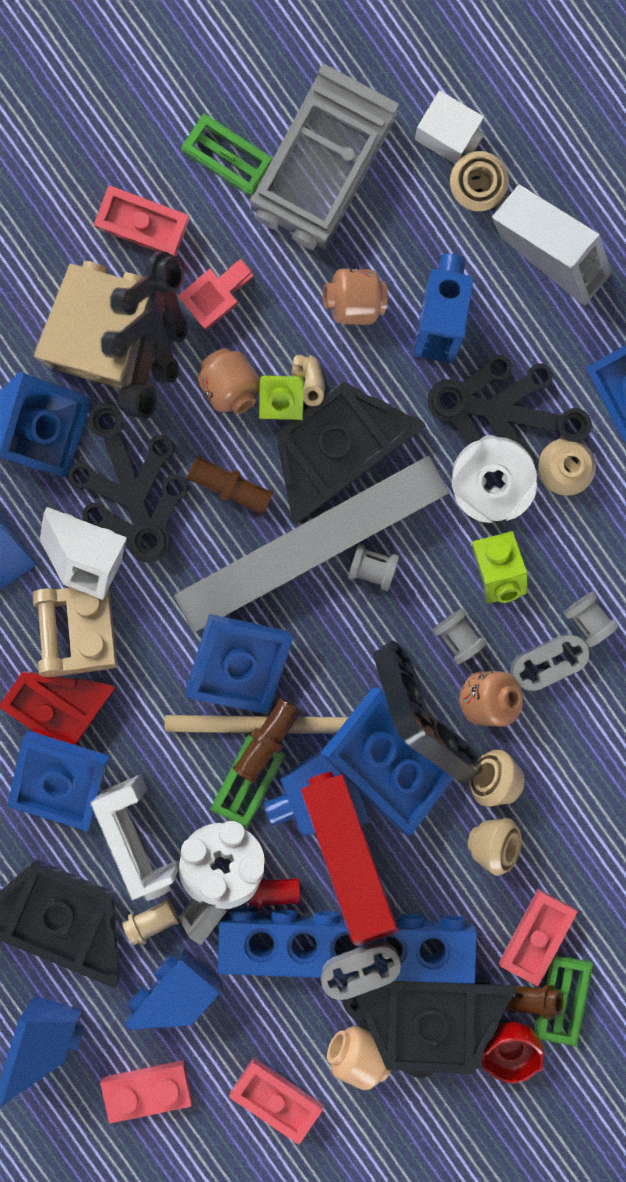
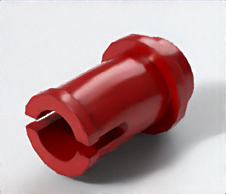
M294 877V879L261 880L256 893L248 900L249 906H257V910H262V906L300 905L299 877Z

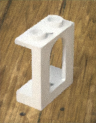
M142 774L103 790L91 802V805L132 900L144 895L146 901H149L170 891L169 885L174 882L180 863L177 860L153 871L126 807L138 802L148 790Z

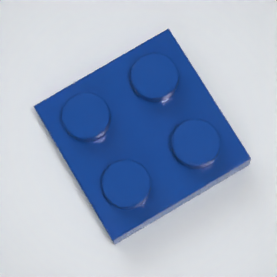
M209 614L185 690L189 699L268 714L293 640L290 631Z
M27 730L21 740L7 807L89 831L95 814L91 802L100 794L109 755Z

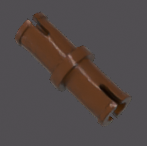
M199 455L195 458L186 477L187 481H192L219 494L220 500L226 503L228 499L259 513L258 515L263 516L274 493L272 490L269 491L240 477L241 472L235 469L232 472L201 458Z
M280 697L261 728L256 727L251 735L254 738L237 764L234 765L233 770L248 781L256 783L258 776L275 752L280 753L284 747L281 742L298 716L302 714V711Z

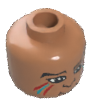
M339 269L333 276L332 282L324 284V309L331 310V315L338 324L371 325L377 320L379 315H384L388 299L387 284L385 281H380L378 274L374 270Z
M220 349L204 359L200 365L201 372L198 375V384L216 411L222 413L233 411L235 414H241L256 403L254 396L260 389V377L243 353Z
M479 671L470 675L464 682L459 695V702L463 714L474 725L505 727L512 724L519 716L523 705V694L521 686L511 674L500 671Z

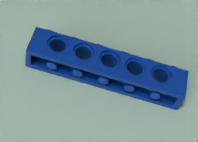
M231 908L229 913H225L219 922L217 974L321 978L324 964L329 959L346 953L340 951L335 946L338 938L350 935L345 919L339 918L338 912L326 910L314 912L313 917L297 916V911L291 909L272 910V915L255 914V910L252 908ZM418 914L399 915V920H395L399 932L386 936L394 937L401 942L397 950L401 969L395 981L475 984L477 932L473 923L466 922L465 917L455 915L442 916L441 921H424V916ZM257 932H266L272 936L274 943L269 948L260 949L252 944L250 938ZM303 933L310 934L316 940L315 946L305 951L296 948L293 944V939ZM383 938L378 939V940H375V941H372V942H369V943H366V944L361 945V946H357L355 949L360 948V947L365 946V945H368V944H371V943H373V942H379V941H381ZM435 938L443 943L441 950L434 955H426L420 951L422 943L427 939ZM382 953L374 955V964L364 967L363 970L377 967L380 973H385L388 971L387 964L393 961V959H384ZM341 968L333 970L334 978L347 979L349 976L358 973V970L348 974H344Z

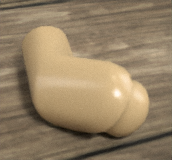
M296 355L291 374L305 378L303 400L307 405L317 406L322 402L325 392V383L319 360L312 355L309 357Z

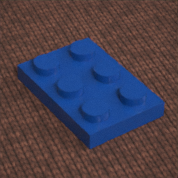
M372 687L320 753L401 833L408 836L412 835L454 779L401 738L393 724L384 692Z

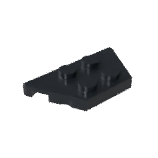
M343 381L327 393L319 405L310 406L303 412V420H292L277 431L276 438L290 513L295 525L426 426L421 419L411 417L391 407L392 405L378 398H373L363 393L362 390Z
M37 859L0 890V941L112 988H116L120 976L113 891Z
M393 981L388 985L357 995L355 998L386 1070L474 1074L488 1042L492 1039L499 1026L498 1023L509 1001L512 1000L515 994V986Z

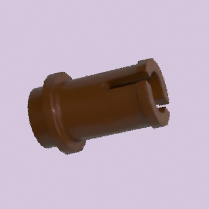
M546 984L543 988L513 985L515 986V997L507 1005L509 1012L542 1014L544 1019L549 1020L554 1016L561 1015L564 1005L561 990L555 989L550 984Z

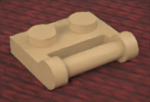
M110 587L103 600L73 588L57 590L46 588L32 593L33 606L38 608L42 651V660L38 661L39 676L56 677L118 668ZM67 606L71 649L70 658H59L55 607Z

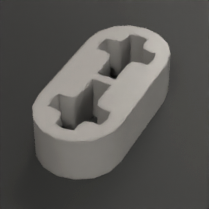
M561 635L517 656L511 664L510 673L516 678L521 688L529 691L540 690L584 668L589 660V649L584 640L578 636ZM565 642L571 647H578L579 652L574 655L575 663L570 664L566 660L553 663L551 658L563 652L562 644ZM529 660L533 665L546 662L548 667L536 673L537 681L532 683L528 678L521 679L520 673L525 670L523 664L525 661Z
M379 941L329 959L322 968V988L332 999L345 1000L388 985L395 981L400 973L401 963L399 954L391 944ZM382 953L384 959H393V961L387 964L388 971L385 973H380L377 967L363 970L364 967L374 964V955ZM336 968H341L344 974L358 970L357 974L347 978L346 987L340 988L337 982H329V980L334 978L333 970Z

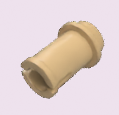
M166 899L164 902L137 916L131 913L128 915L129 920L122 923L130 943L133 946L138 943L143 946L147 944V938L179 924V919L170 900Z

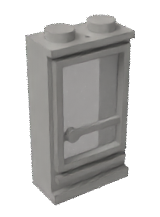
M323 63L318 76L265 175L250 199L251 211L256 213L254 218L271 229L276 230L278 226L287 229L293 233L292 239L308 249L314 250L315 246L326 250L397 118L399 104Z

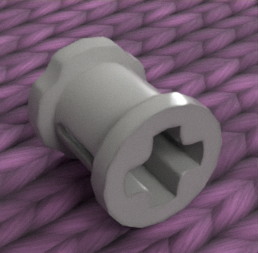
M358 544L347 578L354 580L357 577L381 585V590L388 592L399 556L392 554L388 557L366 550L365 545Z
M594 591L577 600L563 613L567 619L572 618L586 636L585 642L589 647L600 643L619 627L618 623L615 620H610L597 603L596 599L598 596Z
M463 608L445 618L432 629L434 635H440L455 655L453 660L458 665L471 658L487 644L484 638H478L464 618L466 613Z

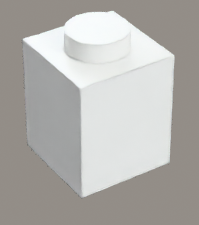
M439 90L419 123L414 140L456 164L464 154L475 152L484 134L478 130L484 116Z

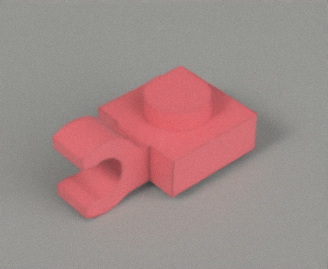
M240 259L219 278L211 269L207 270L180 293L178 297L207 331L239 304L231 293L248 283L254 275L242 259Z

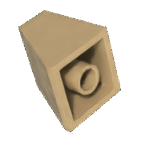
M83 261L82 267L70 263L38 342L34 357L51 370L121 389L131 383L140 340L129 348L128 354L124 358L120 359L108 358L103 355L101 351V338L106 331H121L147 310L149 297L139 303L134 315H117L110 306V297L114 289L131 288L143 277L128 272L124 273L123 278L107 274V267L90 261Z

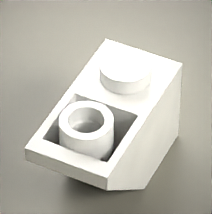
M47 507L43 514L40 541L62 584L103 600L121 565L127 537L77 519L70 514Z

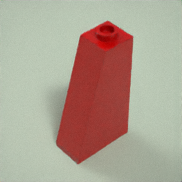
M333 772L322 773L308 780L310 786L302 788L301 792L353 944L361 946L399 932L346 780L342 774L334 777Z

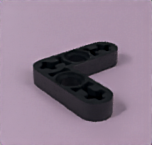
M391 640L375 651L373 654L385 698L393 724L401 738L409 746L460 783H465L481 773L482 765L473 748L428 713L412 661L406 651L394 640Z

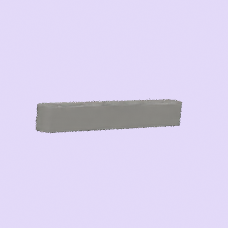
M427 456L175 594L174 598L190 628L195 633L206 626L209 614L222 617L230 614L450 492L431 457Z

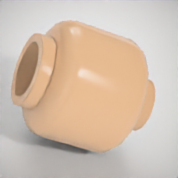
M352 1026L345 1031H339L331 1040L327 1051V1060L330 1063L332 1074L337 1079L361 1090H369L379 1082L385 1081L389 1076L391 1070H386L369 1031L359 1026Z

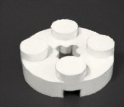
M487 435L469 444L459 454L453 466L451 484L458 505L470 517L489 523L504 519L508 521L521 515L532 503L537 489V473L531 456L520 444L508 438ZM497 470L503 472L501 478L505 484L502 488L493 486L489 490L484 487L487 482L484 477L485 473L488 471L494 473Z
M236 821L204 826L195 831L182 845L179 864L181 883L189 896L201 904L204 901L208 904L216 905L215 908L230 909L240 906L251 899L259 887L264 872V853L257 839L250 832L244 830V827ZM223 857L224 859H229L231 861L229 864L230 872L224 874L221 869L213 871L210 866L215 864V858Z

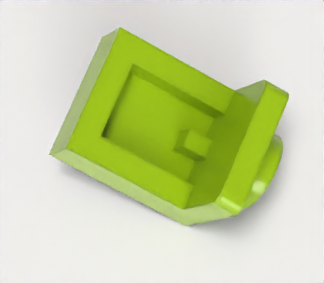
M261 376L259 419L303 420V378L300 376Z
M513 531L472 541V550L484 584V596L488 604L512 602L520 596L527 594V571Z

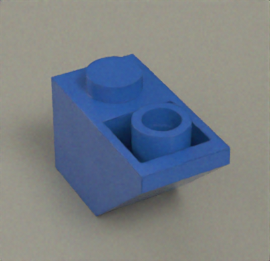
M185 949L176 959L169 955L154 973L158 980L149 990L142 986L128 1002L126 1007L131 1011L125 1025L131 1030L192 1026L219 995L222 981Z

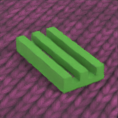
M205 113L202 114L181 147L183 154L250 198L254 195L273 160L272 157ZM207 128L260 163L259 168L255 169L202 134L204 129ZM195 143H199L251 177V180L247 182L194 147Z
M250 733L210 808L211 811L231 821L240 823L246 829L250 825L286 755V752L282 750L280 753L275 752L272 757L274 759L244 817L238 814L237 811L252 784L247 779H244L229 809L222 806L238 775L233 770V767L254 738Z
M555 954L545 973L543 987L546 984L555 987L558 968L563 967L559 988L564 998L563 1010L560 1016H554L551 1031L546 1030L548 1019H544L542 1014H537L534 1032L541 1040L577 1046L593 963L591 960H577L571 956L561 957ZM573 969L580 970L568 1034H563L561 1031Z

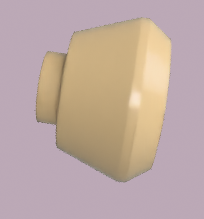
M475 151L464 155L457 161L451 172L450 188L454 198L460 205L472 211H486L495 207L504 198L508 189L509 178L506 167L498 157L485 151Z
M555 440L545 447L538 461V472L541 481L550 491L559 495L568 496L580 493L590 485L596 471L594 455L590 448L581 441Z
M489 751L479 758L482 772L469 780L473 797L480 805L486 807L511 804L521 795L524 789V773L505 751Z
M509 818L483 821L478 827L476 826L472 829L468 838V849L471 851L473 859L488 872L495 876L502 875L510 871L518 859L522 842L521 831L516 823Z

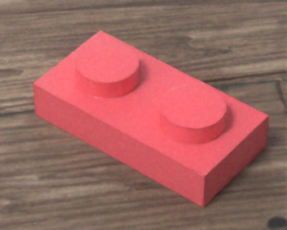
M108 185L94 226L100 231L156 252H168L173 257H176L190 218L187 214Z
M537 889L499 961L500 967L539 986L578 911L574 907Z
M254 1057L229 1094V1098L298 1145L323 1111L322 1103Z
M184 1060L102 1077L100 1082L109 1124L191 1107L193 1102Z

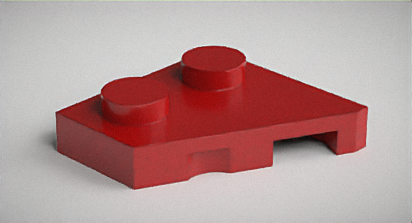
M23 671L0 703V709L35 733L77 745L116 689V686L111 683L64 676L41 677L37 672Z

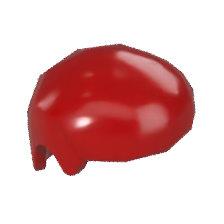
M516 1021L499 1023L492 1039L488 1042L483 1052L481 1064L483 1070L488 1071L495 1079L510 1084L528 1081L537 1072L543 1070L545 1051L540 1037L529 1025Z

